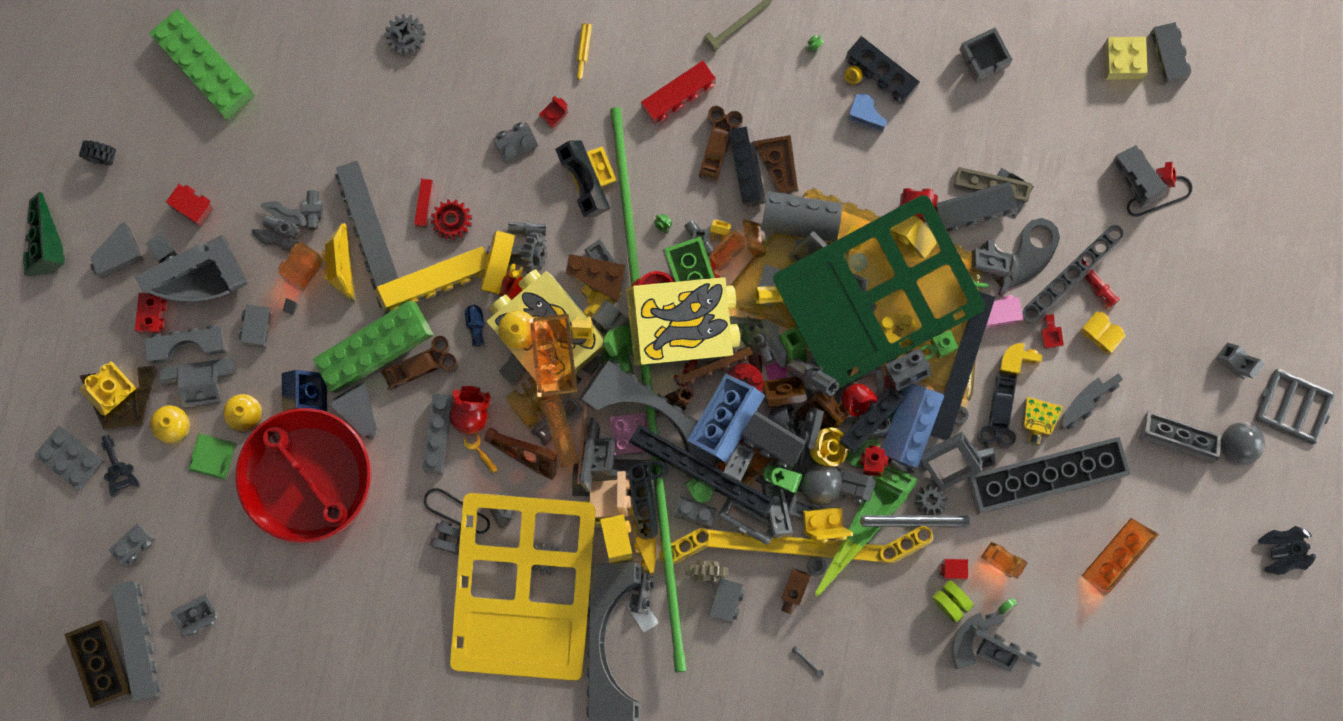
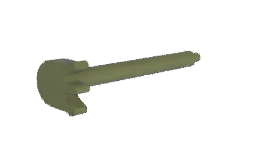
M763 0L716 38L709 32L703 36V40L714 52L720 48L719 43L769 5L772 0Z

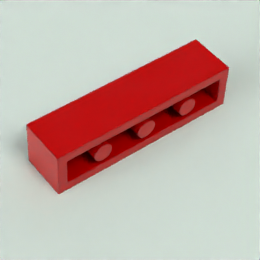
M421 178L414 221L415 227L427 228L434 185L433 180Z

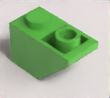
M797 326L778 336L780 343L786 350V366L796 357L807 363L806 342Z

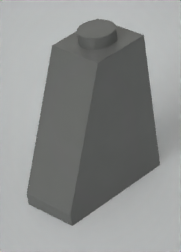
M126 222L121 223L90 257L92 261L90 267L95 275L98 274L101 278H104L144 260L131 229Z

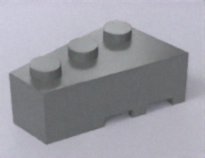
M1135 145L1115 156L1113 161L1141 209L1162 198L1167 190V186L1147 161L1141 149Z

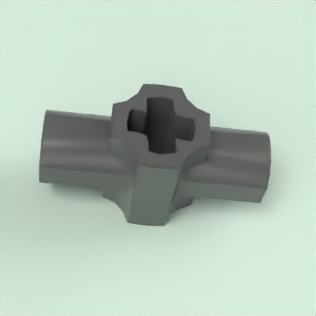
M308 190L306 201L302 203V214L306 219V229L317 230L318 220L322 219L323 203L319 201V191Z
M694 219L684 225L692 239L697 238V235L704 236L702 242L707 256L716 251L708 240V232L705 229H700Z

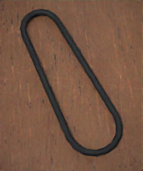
M1176 176V179L1186 180L1190 186L1188 194L1139 214H1134L1130 210V204L1136 201L1133 198L1127 204V211L1130 215L1138 217L1186 199L1192 193L1193 186L1191 181L1185 176Z
M432 488L424 497L426 508L461 526V522L431 509L427 504V497L433 491H440L462 505L463 502L443 489ZM477 511V514L487 521L485 530H476V533L483 534L489 530L490 521L485 515Z

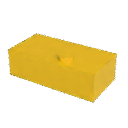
M624 514L600 519L609 562L624 563L633 561L628 533L631 532L629 520L625 521Z

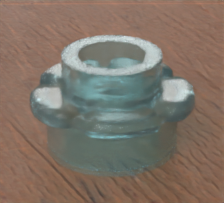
M861 253L851 255L849 261L851 269L861 272L863 268L867 267L868 261L865 255Z

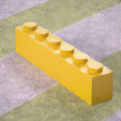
M481 246L377 286L375 292L384 312L389 310L391 312L407 301L417 303L418 299L423 297L426 299L431 298L438 291H449L456 284H467L474 277L483 278L487 254L484 247Z

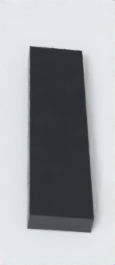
M890 386L877 399V403H874L843 435L839 443L854 455L900 406L905 398Z

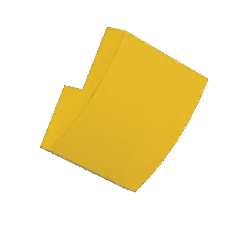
M603 146L587 151L601 187L604 188L616 182L617 180ZM570 172L580 196L579 184L574 175Z

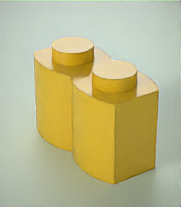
M1098 311L1079 330L1107 355H1110L1126 337L1123 333L1124 330L1119 325L1111 324L1109 317L1105 313H1099Z

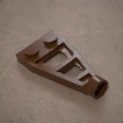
M492 427L487 430L484 437L485 442L492 444V446L534 472L551 480L554 479L556 476L557 454L552 450L499 434L498 430ZM524 451L535 454L536 462L526 457Z

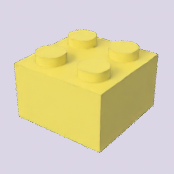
M1108 37L1104 43L1106 80L1144 79L1147 74L1146 37Z

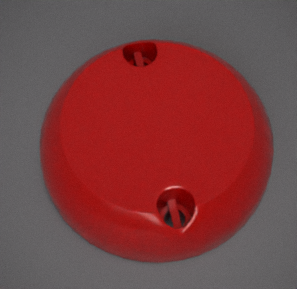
M312 408L287 410L270 417L250 434L238 456L235 482L237 494L244 511L261 530L285 542L307 544L334 537L356 520L370 494L372 469L365 444L350 425L331 413ZM270 437L273 439L275 443L270 442ZM330 512L335 517V519L330 518Z

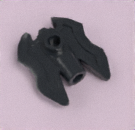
M1294 526L1286 531L1272 530L1259 538V544L1278 545L1270 548V554L1273 560L1281 559L1265 567L1264 570L1277 575H1285L1294 569L1307 570L1316 559V554H1307L1310 544L1304 541V538L1312 537L1311 533L1304 528Z

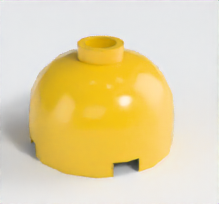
M521 310L507 313L501 319L498 326L501 341L507 347L515 350L531 346L538 334L535 319L529 313Z
M234 395L224 406V420L236 432H250L257 428L262 421V406L257 399L250 395Z
M172 405L162 406L151 417V432L162 443H179L189 433V417L179 407Z
M832 427L820 430L814 449L809 448L813 460L820 465L829 467L843 463L848 450L839 443V440L844 434L839 429Z

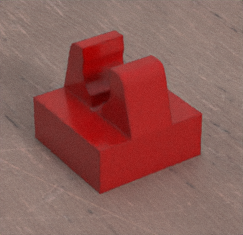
M1173 161L1165 162V167L1156 169V173L1167 184L1168 188L1176 187L1177 170Z

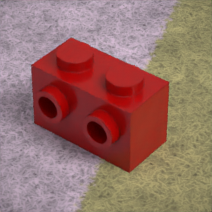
M178 184L166 200L167 205L200 227L213 210L209 204L211 201L203 195L200 197L195 195V190L188 185L183 187Z
M138 293L135 331L138 334L162 335V330H165L166 320L163 318L164 311H167V300L151 293Z

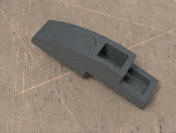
M1118 373L1105 383H1102L1099 377L1090 383L1072 401L1062 418L1059 428L1061 430L1064 428L1069 430L1077 425L1076 420L1082 417L1085 420L1093 414L1092 410L1096 407L1092 401L1096 403L1105 397L1103 393L1109 390L1112 393L1120 387L1119 383L1123 380Z

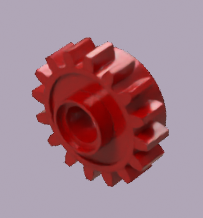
M447 199V203L441 201V206L439 208L434 207L436 212L431 213V217L434 220L430 222L432 226H435L433 228L434 233L439 231L438 237L441 238L444 235L446 241L450 237H452L453 241H456L457 236L463 239L462 233L468 234L467 227H472V223L469 222V220L473 219L472 215H467L470 209H464L465 204L463 202L458 204L457 199L454 202H450ZM451 216L456 217V221L452 224L447 223V219Z

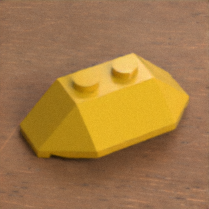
M344 223L339 226L324 244L325 250H322V258L327 266V269H324V278L328 280L334 289L351 302H354L355 295L348 227Z

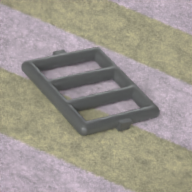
M1275 369L1268 388L1264 389L1261 396L1264 398L1256 419L1306 442L1316 444L1324 424H1327L1330 418L1328 414L1334 401L1335 393L1281 369ZM1282 378L1291 383L1277 418L1274 420L1265 416L1279 379ZM1299 385L1308 389V392L1293 428L1284 424L1283 421ZM1318 393L1325 396L1326 400L1312 435L1302 432L1301 429L1314 396Z
M750 468L746 469L741 479V482L744 484L749 477L761 484L769 483L765 481L763 475ZM783 489L788 507L790 497L795 496V494ZM727 498L718 514V518L737 528L738 533L742 535L747 534L763 544H769L773 538L769 518L766 517L764 519ZM733 506L767 525L769 529L766 534L763 535L729 516L728 512Z

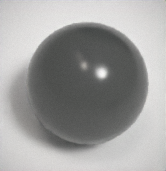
M1237 422L1230 425L1224 431L1221 438V449L1225 457L1231 462L1238 465H1248L1257 461L1263 454L1265 438L1261 430L1254 424Z
M815 462L803 471L800 488L808 501L817 505H827L838 498L842 485V476L837 467L823 466Z

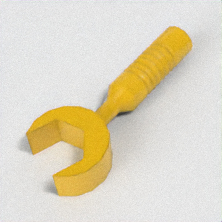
M476 434L478 440L474 444L467 443L464 437L465 447L469 450H477L480 459L492 474L498 470L488 455L479 448L481 445L479 435Z

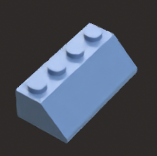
M725 374L687 441L727 463L765 395L755 387Z
M912 384L903 388L901 395L905 400L895 410L882 449H885L886 456L918 468L944 395Z

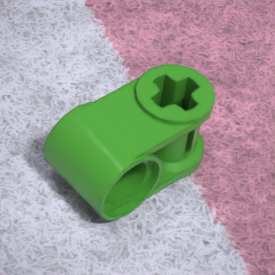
M773 465L767 466L764 469L763 478L765 481L797 493L802 474Z

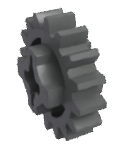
M402 14L401 19L395 16V22L389 21L391 27H385L388 32L384 34L385 38L388 39L386 41L387 45H392V51L398 49L399 55H401L402 51H405L406 55L409 54V51L416 53V47L422 48L420 42L425 43V39L422 37L426 35L425 30H422L424 28L423 23L419 24L418 18L413 20L411 14L408 18L405 17V14ZM412 26H414L417 29L418 34L415 31H412ZM393 36L398 38V43L394 41Z
M529 233V236L526 237V242L523 243L521 260H523V271H526V273H530L533 270H537L539 273V270H542V264H545L544 260L547 259L548 253L546 252L547 247H545L547 241L544 240L545 236L542 233Z

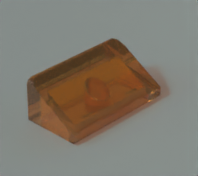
M744 219L742 223L748 250L756 259L767 255L769 251L765 232L761 231L762 225Z

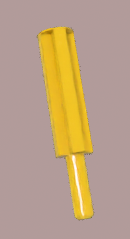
M588 23L581 24L577 62L579 63L576 78L578 80L582 79L584 63H587L592 25Z

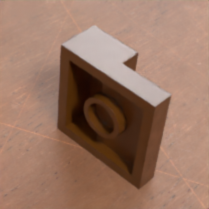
M797 377L763 381L764 395L768 407H779L791 403L799 404L807 401L803 382Z
M819 390L794 413L800 420H805L810 407L824 411L820 430L831 427L837 428L849 416L844 406L838 404L833 399V395L828 396Z

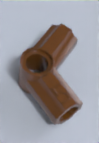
M684 386L664 397L668 399L667 403L669 405H676L684 411L687 409L686 405L692 401L694 393L692 389ZM655 410L656 418L664 416L660 412Z

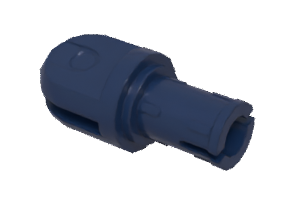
M470 305L465 310L466 329L470 330L472 347H479L485 345L482 328L485 326L483 312L478 305Z

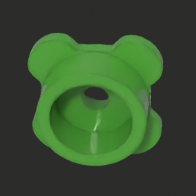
M823 35L812 36L807 41L809 45L806 49L810 48L813 52L816 51L824 43L821 39Z
M665 214L656 215L654 220L656 228L664 233H668V229L672 226L671 219Z

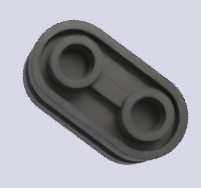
M442 520L440 523H436L434 531L438 532L439 535L437 539L431 538L429 546L459 555L461 526L457 529L451 527L452 523ZM446 536L457 538V543L446 542Z

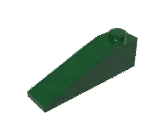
M38 192L29 200L27 223L30 224V229L25 236V241H28V251L24 252L23 255L24 276L55 272L65 262L63 245L42 192Z

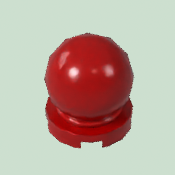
M461 386V390H453V407L450 412V421L459 433L472 435L484 429L488 420L487 408L491 400V395L488 391L485 394L480 391V387Z

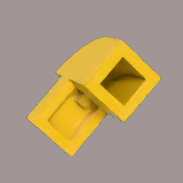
M1025 343L1014 344L1002 355L999 372L1001 374L1012 376L1016 374L1018 376L1022 362L1039 365L1042 360V354H1038V351L1033 349H1026L1024 351Z

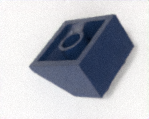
M292 370L281 373L282 411L299 408L327 411V386L320 372Z

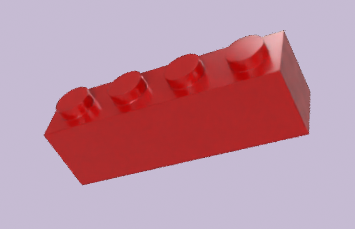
M702 60L642 100L641 107L653 124L657 122L662 123L672 112H679L685 103L695 101L700 93L703 91L708 92L714 88L716 77Z

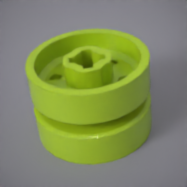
M949 580L942 587L944 592L938 590L932 596V600L949 619L957 623L963 617L962 611L968 613L974 607V604L954 582Z

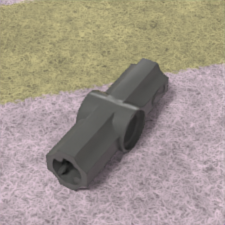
M797 357L793 358L787 365V370L790 374L801 379L804 387L808 389H818L824 394L832 396L839 388V383L823 373L821 366L808 364Z

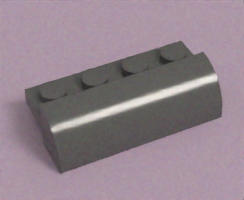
M767 191L761 231L806 238L814 231L823 241L834 242L838 238L843 203Z

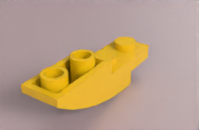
M631 497V508H629V516L633 515L634 517L633 503ZM648 511L642 513V515L646 517L648 515ZM642 520V522L646 523L650 522V520ZM633 522L632 524L636 531V524ZM647 528L644 532L648 534L651 532V529ZM639 536L635 537L636 543L633 546L637 555L640 553L642 555L643 561H641V565L645 572L649 571V574L652 575L656 566V537L651 540H644Z

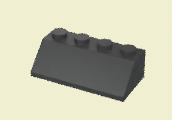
M1011 182L936 203L940 219L949 233L959 231V227L966 225L967 228L976 226L978 222L983 220L985 222L994 221L1000 215H1004V217L1011 216L1018 210Z

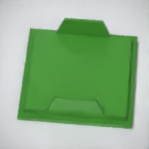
M199 433L188 471L226 480L236 443Z

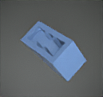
M856 94L848 120L883 132L887 120L876 112L873 105L874 100L867 94Z

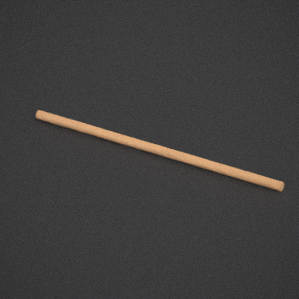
M586 381L585 388L589 384V381ZM586 404L583 407L577 484H580L579 475L582 473L587 418Z

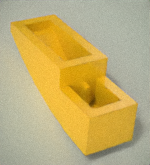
M496 231L492 235L490 251L486 257L481 291L496 295L500 294L502 280L507 272L515 235Z

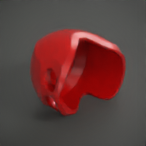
M864 384L849 386L843 392L841 399L844 408L851 416L864 414L869 407L870 400L875 404L877 403V397L873 391Z

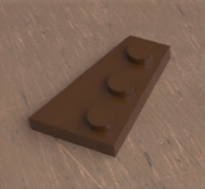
M791 135L754 141L779 193L798 192Z
M569 254L565 273L618 303L625 264Z

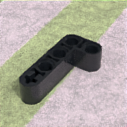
M662 461L633 464L628 470L636 531L638 536L644 540L654 539L658 534L651 480L662 479L667 476L669 468ZM659 464L662 471L659 475H656L654 468ZM640 467L643 474L640 478H637L635 471ZM640 487H644L646 491L643 497H640L638 494ZM644 506L648 508V515L646 517L641 514V509ZM642 520H650V522L643 523ZM650 528L651 532L648 534L644 532V530Z

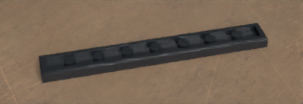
M980 291L979 293L985 303V309L983 312L967 320L943 394L944 398L930 436L944 441L951 437L996 298Z
M638 425L629 440V443L764 519L775 500L741 481L738 485L722 477L723 471L641 425Z

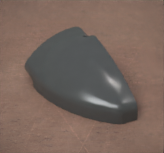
M223 235L206 242L207 245L201 243L134 276L140 288L148 293L170 300L190 302L222 297L247 285V282Z

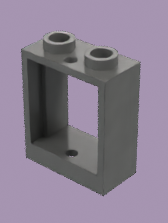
M963 431L925 450L921 459L922 467L924 470L929 471L933 483L938 485L941 490L982 471L983 461ZM958 448L969 466L943 478L932 460Z

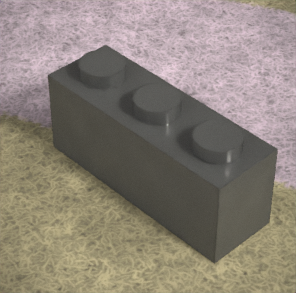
M1176 22L1154 27L1150 34L1164 85L1186 81L1191 74V66L1185 58L1187 53L1185 46L1181 43L1182 34L1180 28H1177Z

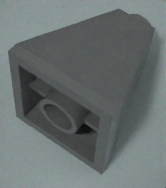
M364 382L330 400L331 406L363 437L370 438L377 433L372 407Z

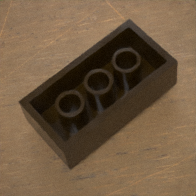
M99 620L64 634L90 708L97 709L131 695L130 685L107 621Z

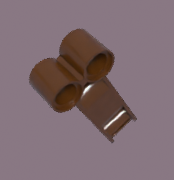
M712 106L708 111V122L713 127L701 165L699 178L703 176L717 182L730 139L729 130L741 128L743 116L738 111H731L726 115L722 107ZM713 113H719L721 115V118L715 120L711 117V115ZM731 118H737L739 120V123L733 125L729 122V120Z
M436 336L432 340V348L382 370L380 373L384 375L388 384L387 389L393 390L440 368L447 373L454 372L458 367V361L453 354L448 353L450 351L448 340L444 336ZM438 342H445L446 346L444 349H436ZM446 359H453L454 362L452 366H444V361Z

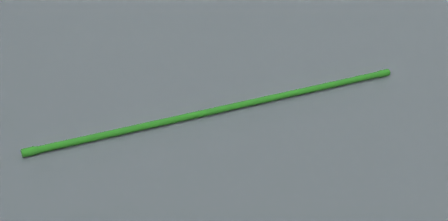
M614 107L610 109L614 132L632 285L640 277L624 146L622 112L620 107ZM650 364L640 365L642 382L652 388L651 392H653ZM645 405L648 430L658 435L655 409ZM651 455V461H661ZM658 464L655 466L654 472L656 475H659L662 468ZM662 478L654 480L674 652L675 673L686 672L687 670L685 654L683 652L665 489Z

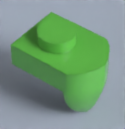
M691 478L684 483L696 502H708L711 498L712 489Z

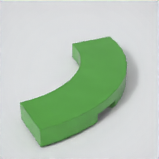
M618 326L609 330L603 341L608 354L611 357L617 356L619 349L623 346L633 356L630 328Z

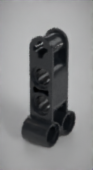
M999 371L997 372L988 426H984L977 435L978 441L982 445H990L995 440L1000 448L1008 449L1016 441L1015 432L1009 429L1017 382L1016 374L1011 376L1000 374ZM983 432H990L992 435V439H985L983 437ZM1002 435H1008L1011 438V442L1004 443Z

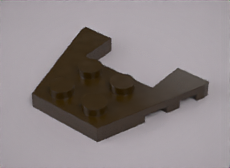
M155 365L137 368L139 387L107 415H101L95 406L93 407L104 430L144 425L156 373ZM96 373L80 375L82 383H85V379L88 376L95 375Z

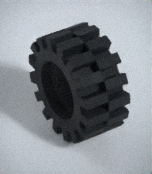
M83 140L79 157L89 162L111 166L113 165L116 149L97 141Z

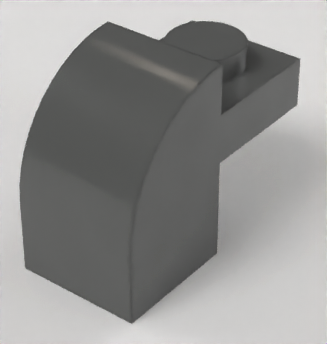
M1228 342L1216 356L1228 370L1242 379H1246V377L1253 379L1264 365L1261 359L1248 356L1240 346Z

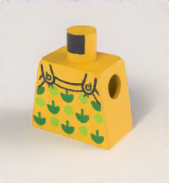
M1030 397L1025 399L1022 430L1030 432L1028 443L1039 445L1041 436L1049 437L1063 406Z

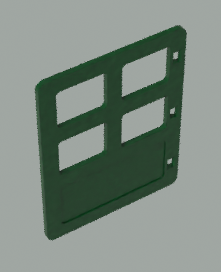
M926 195L918 196L776 272L773 276V282L817 365L822 367L823 373L839 383V388L976 316L985 309V303L930 198ZM921 213L940 247V252L913 267H908L890 234V229ZM871 238H876L894 271V276L863 292L844 258V253ZM944 265H949L967 299V303L936 319L917 285V280ZM902 289L921 323V328L890 343L873 313L871 305ZM963 310L966 315L955 320L953 314ZM910 338L913 343L902 349L900 342ZM857 366L860 372L849 377L847 371Z

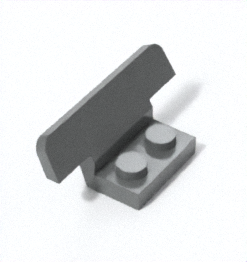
M224 358L163 368L160 372V383L164 385L178 382V391L183 408L221 402V394L217 382L218 376L236 373L235 363L232 358Z

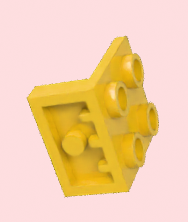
M841 507L803 511L804 534L811 537V539H815L817 542H828L830 538L846 540L847 536H853L852 531L843 527Z

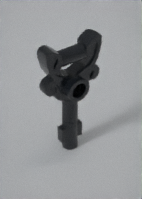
M109 435L101 437L103 450L107 451L112 464L108 468V473L104 474V479L109 482L110 496L116 497L119 490L128 486L140 487L139 480L132 474L134 471L133 465H126V463L118 461L113 448L115 446L113 439H110ZM120 476L128 477V479L116 483Z

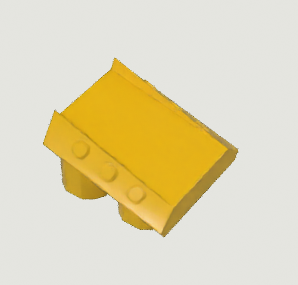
M112 361L103 365L95 375L88 376L85 379L84 385L80 387L82 394L104 416L136 389Z

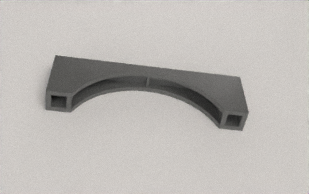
M614 360L602 363L578 398L593 410H599L618 402H636L647 405L660 412L673 424L681 436L687 452L718 469L724 463L687 441L698 422L691 416L687 418L682 414L683 410L676 405H669L667 398L659 393L656 395L651 392L652 388L644 382L640 384L635 380L637 377L629 371L626 373L620 369L621 365Z
M601 563L592 564L590 608L588 609L590 627L587 631L588 638L590 639V646L587 650L589 667L587 668V676L589 678L587 717L589 721H640V702L629 696L617 683L610 670L606 655V633L613 611L629 591L641 584V564Z

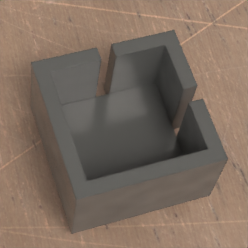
M996 27L963 42L959 49L966 64L970 63L969 69L976 82L992 75L993 71L997 73L1010 67L1013 60Z

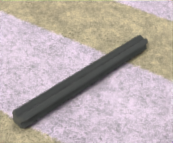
M863 515L861 516L860 524L863 527H969L970 518L969 516Z

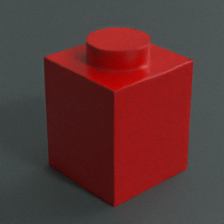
M944 559L943 564L939 565V574L943 575V580H967L968 559Z

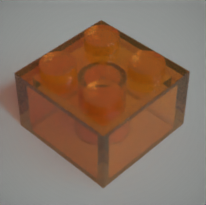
M300 241L298 245L295 244L291 248V255L288 259L281 262L278 267V273L284 281L300 292H303L324 262L319 253Z

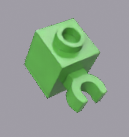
M949 330L933 337L930 341L931 345H924L920 350L924 351L927 349L930 351V355L925 357L926 360H930L935 353L938 359L956 352L958 345Z

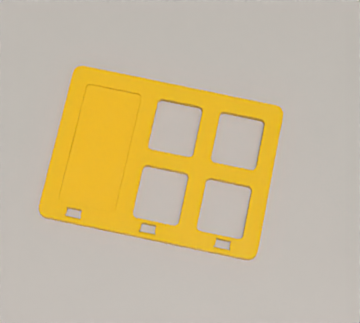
M468 493L464 496L450 665L454 670L563 680H579L582 677L596 515L594 504L590 502ZM492 508L520 511L522 517L519 547L477 545L475 543L478 509ZM542 512L579 516L578 551L573 553L536 550L533 547L536 514ZM467 515L474 516L473 527H466ZM475 560L516 563L518 568L515 599L473 597L471 595L473 562ZM547 565L575 568L576 578L573 604L530 601L532 566ZM462 575L469 576L468 588H461ZM457 636L464 637L463 648H457Z

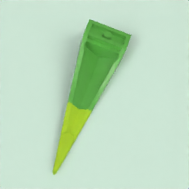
M889 464L887 467H884L883 476H873L876 483L872 491L871 500L869 502L862 501L849 528L853 532V536H847V539L843 540L815 592L816 597L823 592L881 528L863 527L860 524L861 516L893 515L906 501L908 494L917 484V478Z

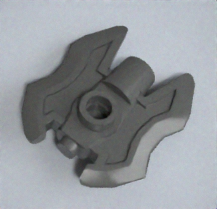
M276 201L262 203L261 207L275 217L267 215L264 218L263 226L270 230L252 229V234L265 245L274 244L283 251L299 246L300 241L294 240L301 233L299 224L301 226L307 225L299 209L286 208Z
M765 318L762 319L763 326L758 324L754 326V329H751L752 326L749 323L745 324L741 340L746 347L751 348L753 353L748 356L749 363L762 373V362L765 363L775 358L779 366L784 368L786 350L778 337L779 328L772 321Z

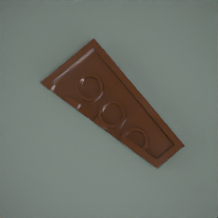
M742 347L737 350L738 352H733L732 356L716 359L706 363L703 367H697L676 378L679 384L685 383V386L695 383V378L702 376L704 379L713 375V371L718 368L723 371L732 367L730 364L732 362L738 361L739 364L748 360V356L753 354L751 348Z

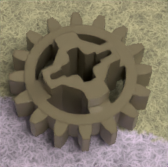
M698 561L696 565L686 566V576L696 577L697 582L715 583L718 582V578H728V567H719L718 562Z

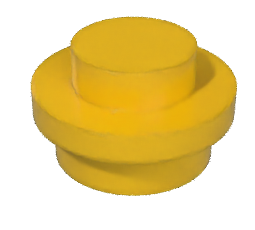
M850 66L845 70L844 78L846 82L855 85L861 82L863 74L859 67Z

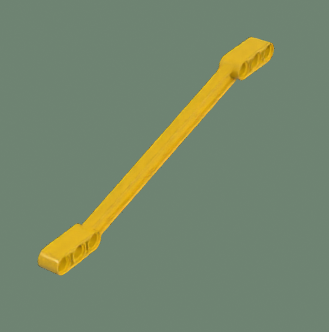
M921 526L887 545L865 544L852 560L895 564L930 545L933 541V534L928 527ZM700 528L671 543V549L673 553V566L706 548L834 559L842 542L830 540L828 542H817L815 539L783 537L772 538L770 543L766 545L747 534L742 535L738 532ZM924 531L928 532L929 538L921 541L919 534ZM701 534H707V540L704 543H699L698 539ZM904 541L912 542V547L909 550L902 549ZM684 543L690 544V549L687 552H682L681 550ZM661 549L660 552H659L658 557H659V560L663 563L662 549ZM893 550L895 552L894 557L886 559V551Z

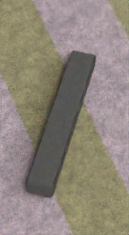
M1119 225L1108 227L1024 307L1022 312L1024 321L1028 324L1038 322L1122 242L1123 229ZM1112 231H1117L1120 233V237L1112 239L1109 234ZM1098 244H1103L1106 246V250L1098 252L1095 247ZM1085 257L1092 259V263L1088 266L1083 265L1081 262ZM1072 270L1079 274L1075 279H1071L1067 275ZM1056 284H1062L1065 287L1062 292H1056L1053 288ZM1048 297L1051 301L1048 305H1042L1040 299ZM1027 311H1036V317L1032 319L1026 317Z

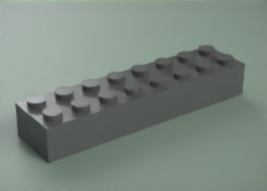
M1116 437L979 472L968 477V482L976 511L979 515L1124 478L1130 475V470L1121 439Z

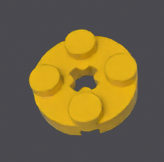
M901 312L889 314L880 325L890 343L917 330V325L912 317ZM896 327L903 330L900 337H897V334H893ZM908 338L900 342V345L903 349L913 342Z

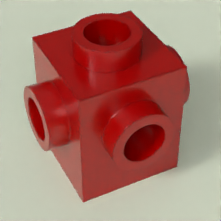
M870 446L865 449V453H861L860 465H864L863 475L883 476V469L888 466V456L885 455V449H881L880 446Z

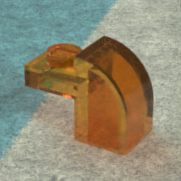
M990 542L980 557L991 567L1009 578L1014 577L1018 579L1028 564L1024 559L1011 554L1003 546L994 542Z

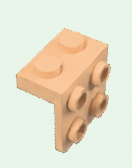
M625 471L617 472V480L592 482L590 503L594 504L596 508L595 519L609 518L624 514V517H629V508H631V496H629L630 483Z

